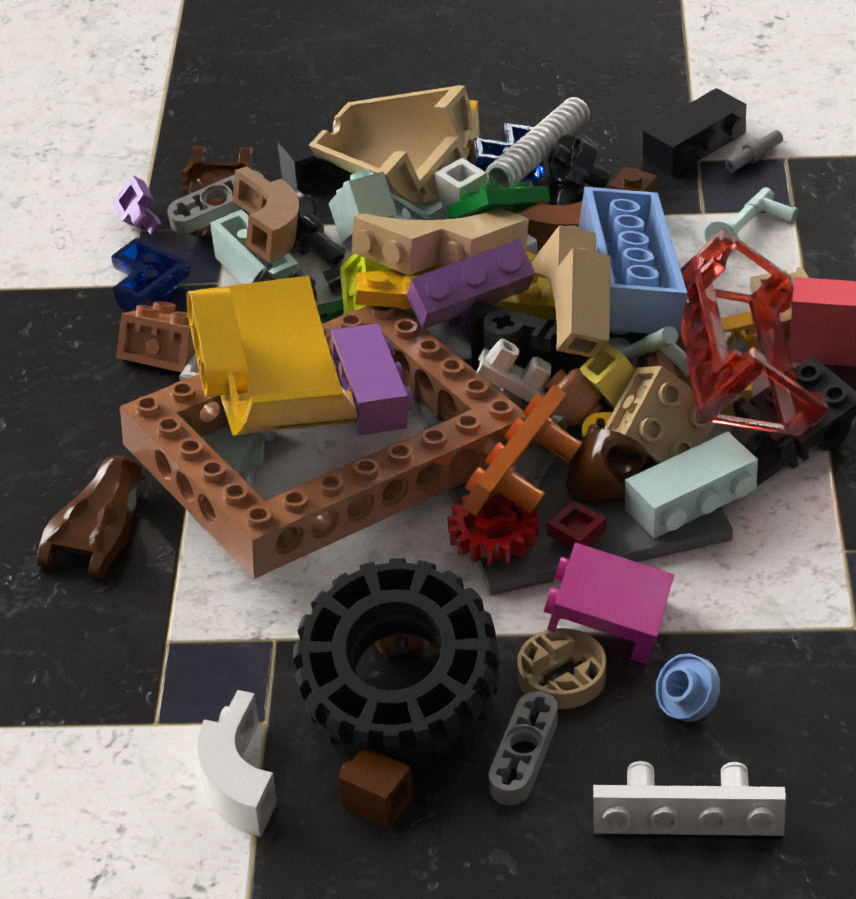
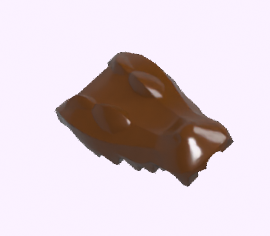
M194 146L190 160L181 172L183 197L235 175V170L247 166L253 170V148L241 147L239 162L206 161L205 146ZM215 198L208 204L218 206L223 204L226 199ZM211 225L189 233V235L203 239L212 237Z
M111 455L106 458L88 486L74 500L53 516L45 527L38 549L37 566L52 568L55 564L58 550L90 556L89 576L103 580L115 557L130 542L131 532L133 533L132 520H135L136 492L139 490L141 479H146L143 464L139 460L127 455Z

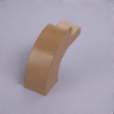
M247 166L235 170L233 202L250 213L248 216L246 247L267 262H274L287 254L295 243L299 212L298 196L294 189L282 178L269 182Z

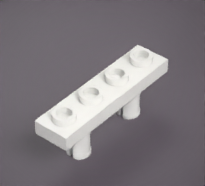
M644 761L633 762L628 766L627 785H593L594 833L784 836L785 787L749 786L747 767L739 762H730L723 765L721 768V786H655L654 767Z

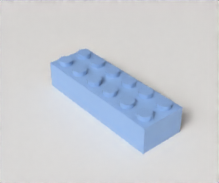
M584 187L578 227L582 230L596 233L597 253L611 255L609 332L619 335L627 334L628 332L646 333L649 335L662 328L671 326L676 329L678 336H680L687 290L658 193Z

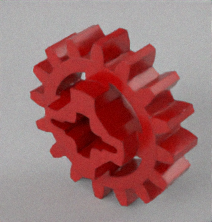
M500 493L497 495L493 494L477 516H474L462 507L468 497L464 495L462 496V505L453 504L451 507L452 515L447 516L450 545L457 546V554L460 556L470 552L471 562L476 563L483 557L487 558L488 565H493L495 558H501L508 564L510 563V555L515 554L519 557H524L525 547L534 548L536 545L535 536H539L537 508L535 507L529 515L526 510Z

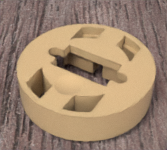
M556 628L554 633L546 630L527 640L519 651L517 658L518 682L524 694L535 691L548 693L555 698L558 709L575 708L590 702L599 695L605 685V652L596 639L582 631ZM571 660L575 664L579 661L584 662L574 668V675L567 672L553 681L549 680L545 686L540 685L544 682V675Z

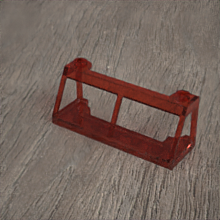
M722 227L680 269L687 290L681 334L698 414L713 423L800 437L810 426L819 423L829 409L826 398L821 392H808L798 385L779 316V313L785 312L792 304L794 286L791 276ZM734 248L772 275L753 294L748 295L714 289L713 281L726 270L727 259ZM716 298L749 304L761 352L754 347L747 354L741 353L736 349L733 352L728 350ZM763 373L767 376L779 424L719 414L760 374Z

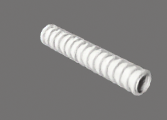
M576 97L566 99L564 103L552 111L487 167V183H501L502 188H510V185L520 182L551 154L561 137L564 135L572 136L589 121L590 110L587 104Z

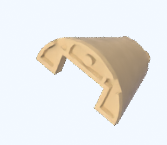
M458 85L348 102L334 117L333 132L330 134L328 130H322L309 144L315 157L324 159L352 174L366 169H371L372 174L384 171L390 193L406 201L418 203L431 202L440 198L435 180V172L460 158L467 160L470 149L464 147L466 130H472L469 97L465 86Z

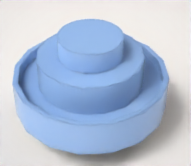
M690 653L680 654L670 659L661 669L656 682V697L660 708L668 716L685 722L698 721L708 715L716 705L720 694V678L716 668L707 659Z

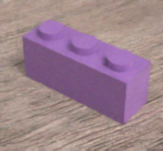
M520 239L412 278L407 298L423 330L468 313L475 301L493 304L529 290L535 272Z
M379 323L331 330L332 360L341 387L352 392L358 416L354 418L358 434L366 435L406 429L408 411H413L414 408L412 391L410 386L404 387L402 366L400 362H394L392 341L390 338H384Z

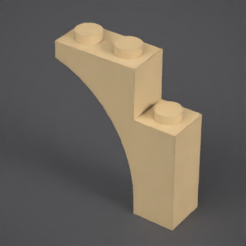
M502 208L474 216L445 220H406L361 214L355 216L353 220L351 253L411 275L438 264L442 266L453 264L520 239L526 252L529 218Z
M559 225L533 259L532 267L535 272L534 276L547 278L553 291L557 320L556 351L595 358L609 342L611 255L597 253L596 233L582 230L577 226Z

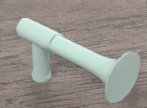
M766 187L762 188L730 222H711L706 227L705 240L715 253L723 256L732 255L739 247L738 232L761 211L794 223L798 215V208H792L773 201V191Z
M671 326L653 332L632 344L618 337L609 339L608 342L609 345L623 354L634 368L637 366L638 357L661 350L682 371L685 377L691 374L698 365L696 361H693L675 343L678 339V333Z

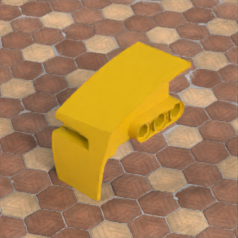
M309 276L187 292V314L203 393L205 397L221 396L233 436L355 422L354 418L358 416L352 392L341 387L323 331Z

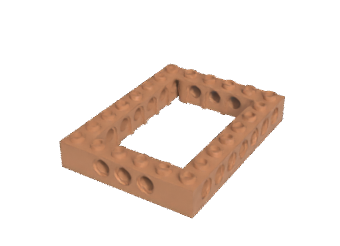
M369 305L322 324L331 357V330L379 323L384 338H390L392 341L394 362H400L402 366L403 384L410 386L413 397H419L433 410L434 416L437 418L442 417L445 421L266 501L202 439L223 427L229 428L230 426L221 396L205 397L200 374L120 406L123 445L253 579L467 482L478 467L486 471L489 467L485 463L486 458L498 442L503 445L508 443L504 436L518 417L523 421L527 419V416L523 414L524 411L489 381L477 375V371L427 329L422 330L420 324L402 308Z

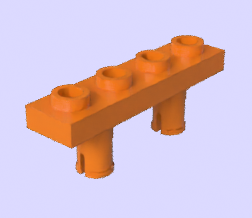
M553 384L544 397L539 394L533 397L523 412L527 419L523 421L518 417L504 436L508 443L503 445L498 442L485 460V463L489 465L486 471L478 467L465 485L470 494L462 506L464 509L477 516L493 494L497 495L500 493L526 510L529 515L532 513L545 494V491L538 489L515 472L516 467L514 466L531 444H540L568 464L583 443L552 422L555 412L567 394Z

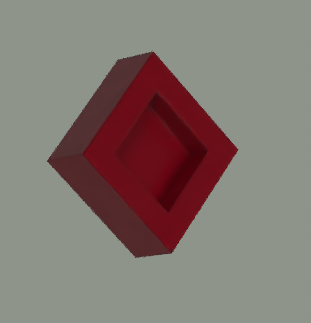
M575 500L547 522V535L573 549L575 542L585 546L591 545L607 530L606 517Z

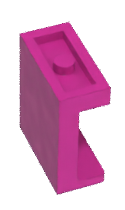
M575 542L570 559L561 556L553 580L554 582L561 583L560 590L551 587L543 612L551 614L547 630L555 633L559 620L565 619L633 641L635 644L630 659L647 664L658 636L675 574Z

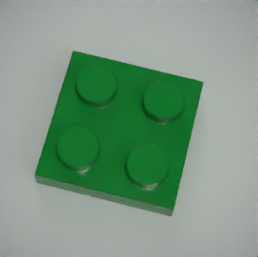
M532 181L514 183L510 185V188H502L501 183L486 184L479 187L480 192L460 195V201L447 206L448 219L474 216L497 208L519 214L550 201L548 186L533 187Z

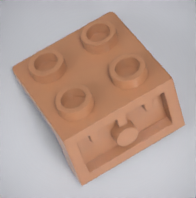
M153 302V306L138 305L135 311L121 313L116 358L182 372L192 358L194 350L187 312L175 310L176 305L172 303Z

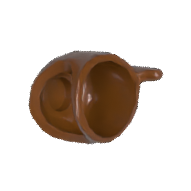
M593 424L583 438L582 445L571 460L567 473L566 488L572 497L581 500L611 501L622 499L625 497V479L641 471L648 460V453L638 441L620 432L603 428L599 429L597 424ZM616 445L629 447L637 452L641 459L636 460L625 457L612 447Z

